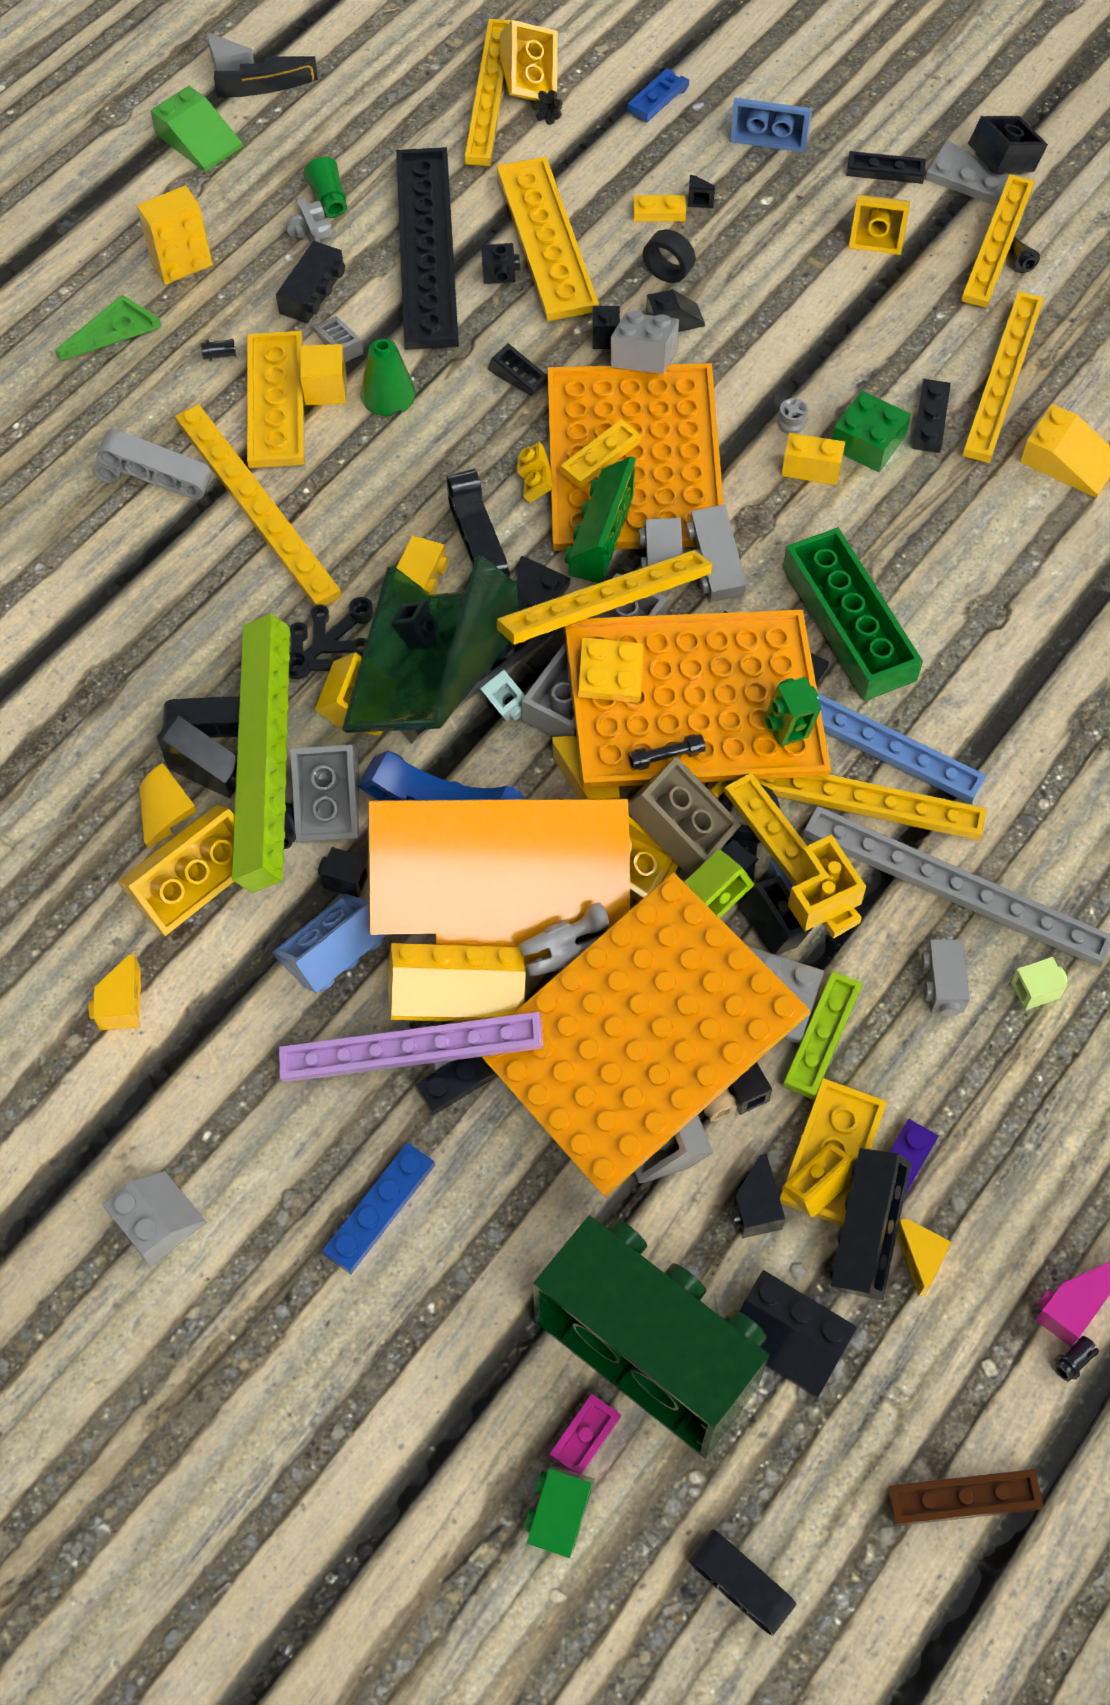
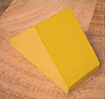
M905 1218L899 1221L897 1239L918 1296L926 1295L952 1242Z

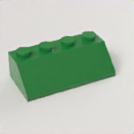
M630 456L602 468L598 480L593 479L590 488V502L585 501L581 517L583 521L581 524H576L573 534L574 545L568 546L565 554V563L569 564L568 576L596 583L603 582L634 497L635 457Z

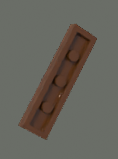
M1035 1469L890 1485L887 1488L894 1527L1041 1510L1044 1507Z

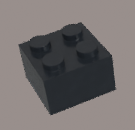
M981 116L968 142V145L975 151L976 156L983 159L990 166L989 169L992 172L1000 175L1003 173L1022 174L1023 172H1035L1048 146L1020 116Z

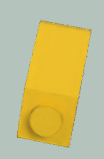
M128 955L94 987V999L89 1000L88 1010L90 1019L95 1020L100 1031L140 1028L141 967L135 955Z

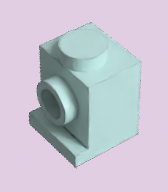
M505 670L480 688L506 721L511 718L515 721L522 717V700L525 695ZM514 697L512 701L505 705L506 698Z

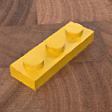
M620 419L560 465L561 473L581 489L598 476L602 468L612 465L641 442V434Z

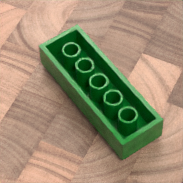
M839 527L786 546L783 569L862 699L867 701L918 681L923 663L922 658Z

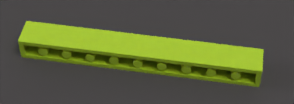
M272 613L244 625L242 639L232 880L252 893L283 881L285 789L287 783V718L289 708V646L291 633L287 624L279 620Z

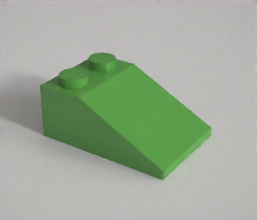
M187 86L150 110L156 135L204 172L243 147L242 141L206 97L191 86Z

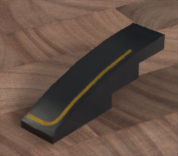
M315 56L265 57V63L240 64L239 71H214L217 98L267 94L318 80Z

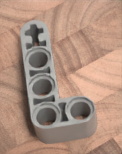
M116 429L107 431L97 453L94 468L96 477L105 483H117L123 472L192 499L203 497L212 475L211 468L203 462Z

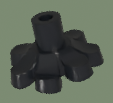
M549 90L548 93L540 91L538 97L541 101L536 100L534 103L535 109L540 110L536 114V118L538 121L546 119V124L552 125L555 123V120L560 119L562 116L560 111L563 105L562 100L557 99V92L554 90Z

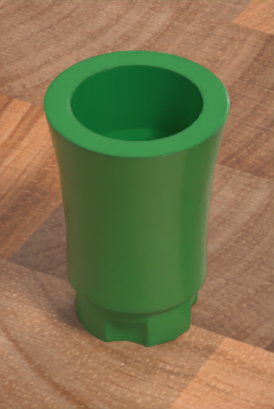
M319 157L310 161L304 168L303 176L311 187L317 201L321 202L326 216L337 218V216L344 214L348 207L346 195L339 177L338 164L330 157Z

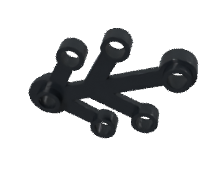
M366 597L353 599L349 604L350 614L327 633L326 623L330 619L329 610L325 605L314 606L311 610L314 622L313 645L305 651L304 641L308 638L307 626L302 622L292 624L290 627L292 651L289 652V678L302 679L311 671H330L333 661L343 657L336 656L333 659H316L320 654L356 652L362 658L367 657L370 654V644L367 639L357 638L353 641L337 640L356 624H365L370 621L374 614L372 602ZM319 613H324L321 617L316 616ZM296 631H303L301 634H295ZM360 646L366 647V648L363 649V650H358V649H357V648L360 647Z

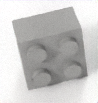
M639 311L626 312L611 336V367L664 374L678 350L679 319L670 318V316L664 314L652 316L644 315Z

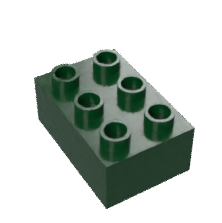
M589 1215L533 1282L535 1323L701 1457L706 1459L758 1389L770 1356L760 1347L767 1338L766 1334L753 1320L737 1310L731 1309L723 1319L701 1302V1298L706 1293L704 1285L682 1266L672 1263L665 1272H662L644 1258L641 1254L647 1248V1243L627 1223L613 1218L608 1226L604 1227Z

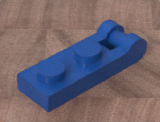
M669 68L665 69L628 103L627 112L648 122L679 93H684L687 90L689 79L684 76H676L675 72Z

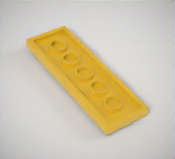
M302 331L247 334V462L249 468L305 465L304 395L300 378L301 345H303Z

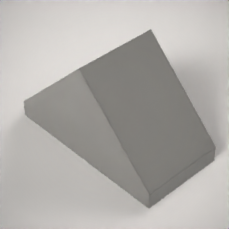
M211 33L207 36L216 71H239L240 64H254L251 48Z

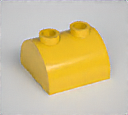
M857 194L849 248L901 255L910 201Z

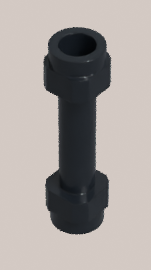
M692 734L685 736L683 742L649 751H646L645 747L635 749V751L628 753V760L633 771L649 768L650 763L683 754H687L688 757L697 756L705 752L706 747L701 734Z

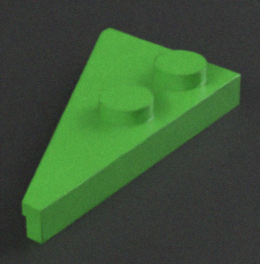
M121 295L56 348L57 357L65 360L159 329L161 327L160 319L126 296Z

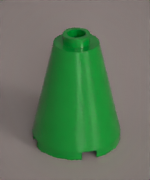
M378 339L369 347L361 386V398L367 410L376 415L393 416L392 412L401 410V413L405 412L413 404L416 396L414 383L396 344L389 339Z

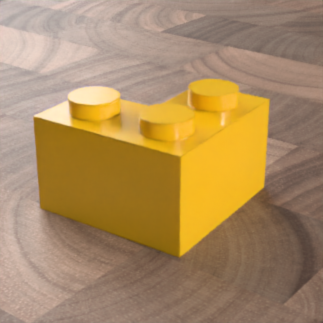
M832 834L803 848L800 867L808 880L791 888L788 906L805 932L861 905L866 885Z

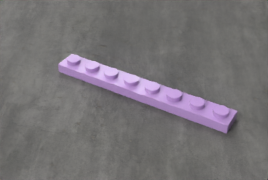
M539 1012L282 1046L279 1047L280 1079L283 1082H292L543 1049L542 1016Z

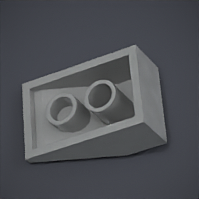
M354 745L290 748L296 842L359 838L358 747Z

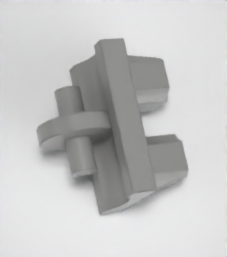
M304 196L296 198L301 212L299 216L291 215L287 221L286 229L288 234L292 237L303 238L306 233L310 243L313 241L320 243V239L331 237V224L328 218L324 219V210L321 202L316 201L307 204Z

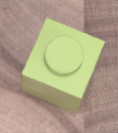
M1050 957L1018 968L1011 984L1024 1010H1028L1060 999L1067 987V976L1063 968L1058 967L1054 958Z

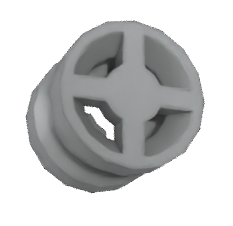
M789 398L781 403L778 418V427L781 431L787 434H797L804 429L806 424L805 418L808 412L805 402L800 399Z

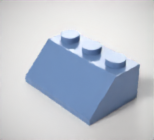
M734 98L730 142L805 153L812 110L806 107Z
M345 893L276 948L272 954L304 988L317 993L318 991L328 989L334 983V978L340 973L355 967L359 962V958L367 951L378 948L383 943V938L388 934L370 935L369 901Z

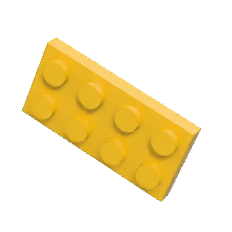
M823 1078L785 1183L830 1142L854 1159L858 1158L860 1148L872 1149L888 1101ZM852 1182L815 1217L842 1227L846 1215L845 1199L851 1191ZM782 1191L780 1196L781 1204L804 1212Z

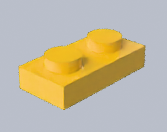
M634 195V222L686 221L685 195Z

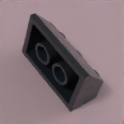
M765 1270L761 1272L739 1312L753 1320L766 1334L767 1338L760 1346L770 1354L766 1367L817 1399L857 1329V1326Z

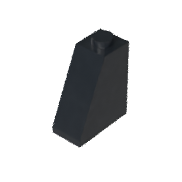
M173 714L157 735L167 768L230 799L236 791L237 756L179 715Z

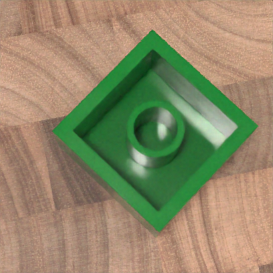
M861 391L835 425L832 440L845 442L844 456L880 473L906 437L911 413Z

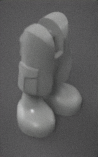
M600 902L590 904L584 916L571 925L566 920L548 926L542 933L521 942L519 947L522 956L539 953L546 948L549 951V956L540 957L526 964L529 976H538L553 971L561 972L603 934L597 935L586 942L575 944L577 937L596 933L609 927L608 915Z

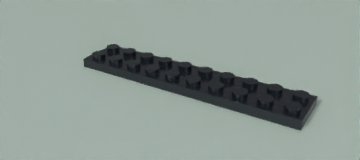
M447 147L396 150L405 350L459 347Z

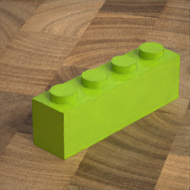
M720 849L684 881L719 918L755 885L745 870Z

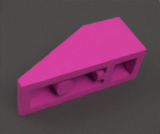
M1110 1262L1062 1283L1055 1293L1048 1289L1036 1305L1042 1311L1035 1321L1071 1347L1079 1339L1110 1295Z

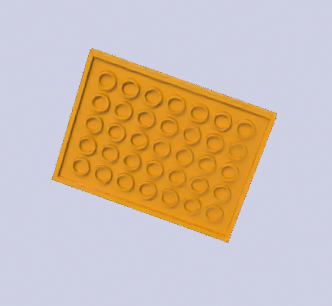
M712 363L669 364L664 374L614 368L611 366L548 367L553 551L567 550L568 546L574 545L573 534L575 526L583 521L581 517L585 501L590 502V488L593 481L592 479L580 489L561 473L560 465L620 419L641 434V442L616 461H621L630 456L636 458L634 497L615 549H645V546H640L639 528H644L646 519L681 518L682 548L695 547L694 540L688 539L686 523L690 521L691 511L724 504Z
M803 610L586 618L574 624L564 626L582 788L645 785L674 757L650 763L648 769L633 771L629 764L628 753L642 747L649 751L683 742L685 736L692 734L702 735L706 747L705 752L693 757H688L687 754L677 757L700 782L737 781L749 773H752L756 779L829 776L831 766L821 711L809 738L780 747L774 733L768 730L765 723V715L775 689L783 680L788 678H794L795 680L806 676L810 686H813L817 691ZM582 637L643 643L642 683L639 703L578 697Z
M673 872L512 1014L540 1013L542 1016L543 1049L482 1056V1058L606 1198L811 1012L757 955Z

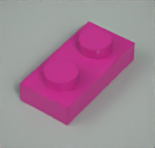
M591 1393L550 1452L549 1457L562 1467L583 1474L621 1419V1414Z

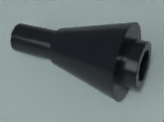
M1016 236L1014 237L1011 253L1015 268L1020 273L1029 272L1039 263L1040 254L1019 241Z

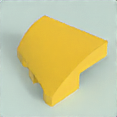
M163 762L144 778L139 787L143 839L148 849L172 835L171 827L197 812L193 802Z

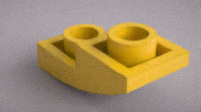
M540 441L531 447H525L517 458V473L524 479L523 497L529 503L552 490L550 465L544 446Z

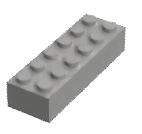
M616 573L613 578L621 575ZM656 593L647 598H642L589 618L666 615L668 598ZM565 643L522 700V721L553 737L576 736Z

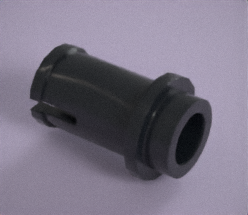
M207 339L205 343H201L203 359H209L210 362L212 358L236 356L234 339L209 342V339Z
M1081 1336L1064 1355L1059 1354L1055 1358L1056 1363L1053 1365V1368L1057 1375L1067 1382L1071 1379L1077 1380L1080 1377V1370L1093 1357L1099 1354V1349L1094 1348L1096 1344L1088 1337Z

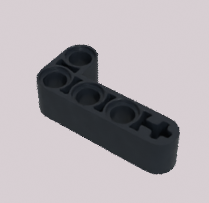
M476 469L446 476L450 509L474 570L476 572L482 571L486 574L492 573L496 576L501 575L503 578L510 577L506 557L482 501V488Z

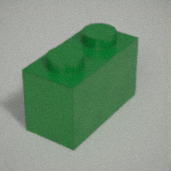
M554 1464L549 1468L548 1473L541 1471L535 1489V1494L541 1495L537 1510L530 1508L523 1531L529 1532L526 1544L570 1558L576 1545L595 1478Z

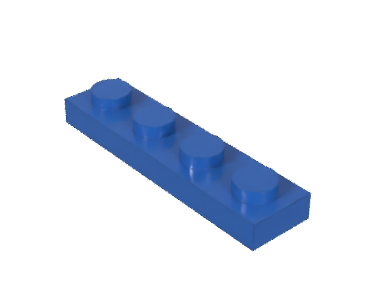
M406 1143L323 1249L324 1256L349 1274H352L435 1167V1162L409 1143Z

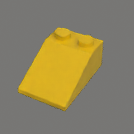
M512 20L500 33V60L509 95L541 101L538 97L540 91L548 93L549 90H554L557 92L558 31Z
M1051 404L1028 438L1020 463L1097 498L1110 478V445L1078 415Z
M629 817L630 897L640 902L673 872L675 873L679 865L634 819Z

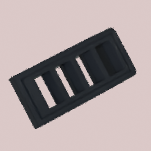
M509 343L490 360L488 367L490 372L531 396L548 381L547 374ZM524 372L527 373V376L521 377ZM534 377L537 381L531 385L528 381Z

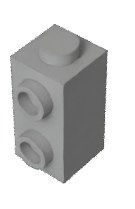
M930 940L926 952L921 954L922 971H927L928 981H925L924 984L925 1001H930L931 1013H941L943 1016H956L964 1013L970 1000L963 940Z

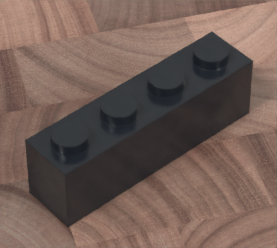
M860 1148L858 1158L853 1162V1182L851 1191L845 1199L846 1215L844 1224L838 1232L839 1248L837 1258L830 1270L831 1287L843 1293L884 1300L911 1162L900 1154Z

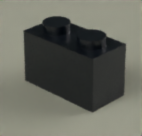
M780 876L755 884L739 904L768 951L774 955L797 948L813 929L811 928L804 932L788 906L790 891Z

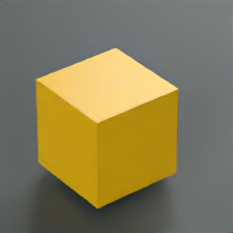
M343 344L301 345L300 378L305 405L346 404L347 372Z

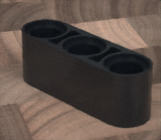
M240 697L168 700L163 705L162 729L172 715L176 714L210 738L238 737Z
M713 1529L707 1533L687 1558L688 1562L697 1572L771 1636H774L797 1606V1603L785 1590L725 1537Z

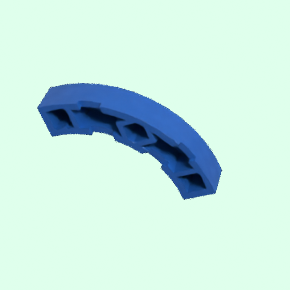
M389 750L373 757L358 784L360 789L377 800L525 799L518 789L508 785L497 788H476L464 786L456 781L449 782L408 764L400 755Z

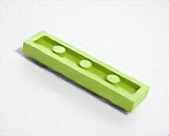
M832 971L784 1081V1088L812 1100L815 1099L863 983Z

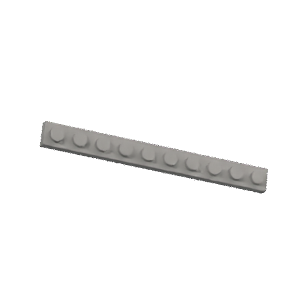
M817 806L805 828L803 836L817 842L832 834L845 855L1097 967H1101L1110 948L1109 933Z

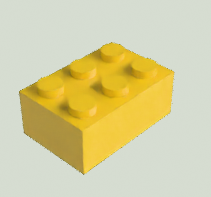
M186 185L137 205L151 264L165 285L213 265L200 205Z

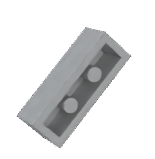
M726 505L691 511L690 521L686 523L688 539L694 540L696 549L693 550L712 563V573L699 578L702 593L708 594L709 602L743 596L746 581Z

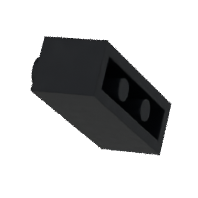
M316 241L311 243L276 293L279 314L308 323L312 316L318 313L322 301L331 294L333 285L344 274L345 263L343 262L342 250Z

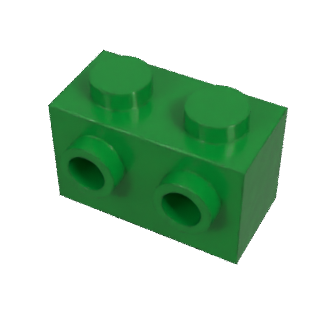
M806 676L795 680L794 678H788L780 682L775 689L766 712V726L770 732L774 733L780 747L809 738L822 707L819 704L818 693L813 686H810Z

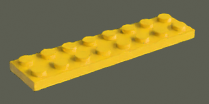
M547 157L497 165V175L547 322L592 313V306H599V302Z

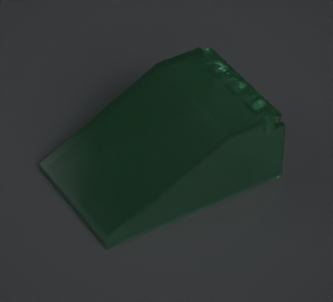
M476 556L467 591L428 596L429 592L395 566L387 567L342 730L346 733L440 729L510 643L497 630V619L518 612L521 600L517 597V583L484 556ZM426 600L429 604L427 607L428 611L440 626L436 632L438 640L430 648L409 650L392 627L391 622L403 603Z

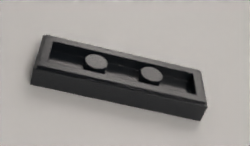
M849 151L846 176L923 184L926 159Z

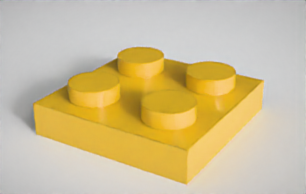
M582 637L578 697L639 703L641 698L643 643Z

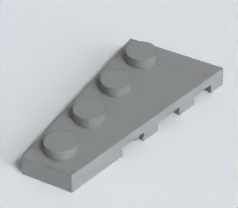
M947 140L928 169L925 180L997 206L1009 176L1004 173L1000 175L992 172L987 163Z

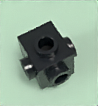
M513 243L481 245L484 284L516 282L515 271L520 270L519 254H514Z

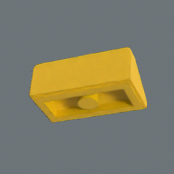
M830 1142L785 1183L782 1189L807 1215L813 1218L853 1181L852 1166L855 1159Z

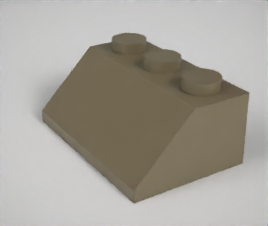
M677 756L653 776L628 802V811L632 818L688 876L693 874L718 849H721L741 826L738 820Z

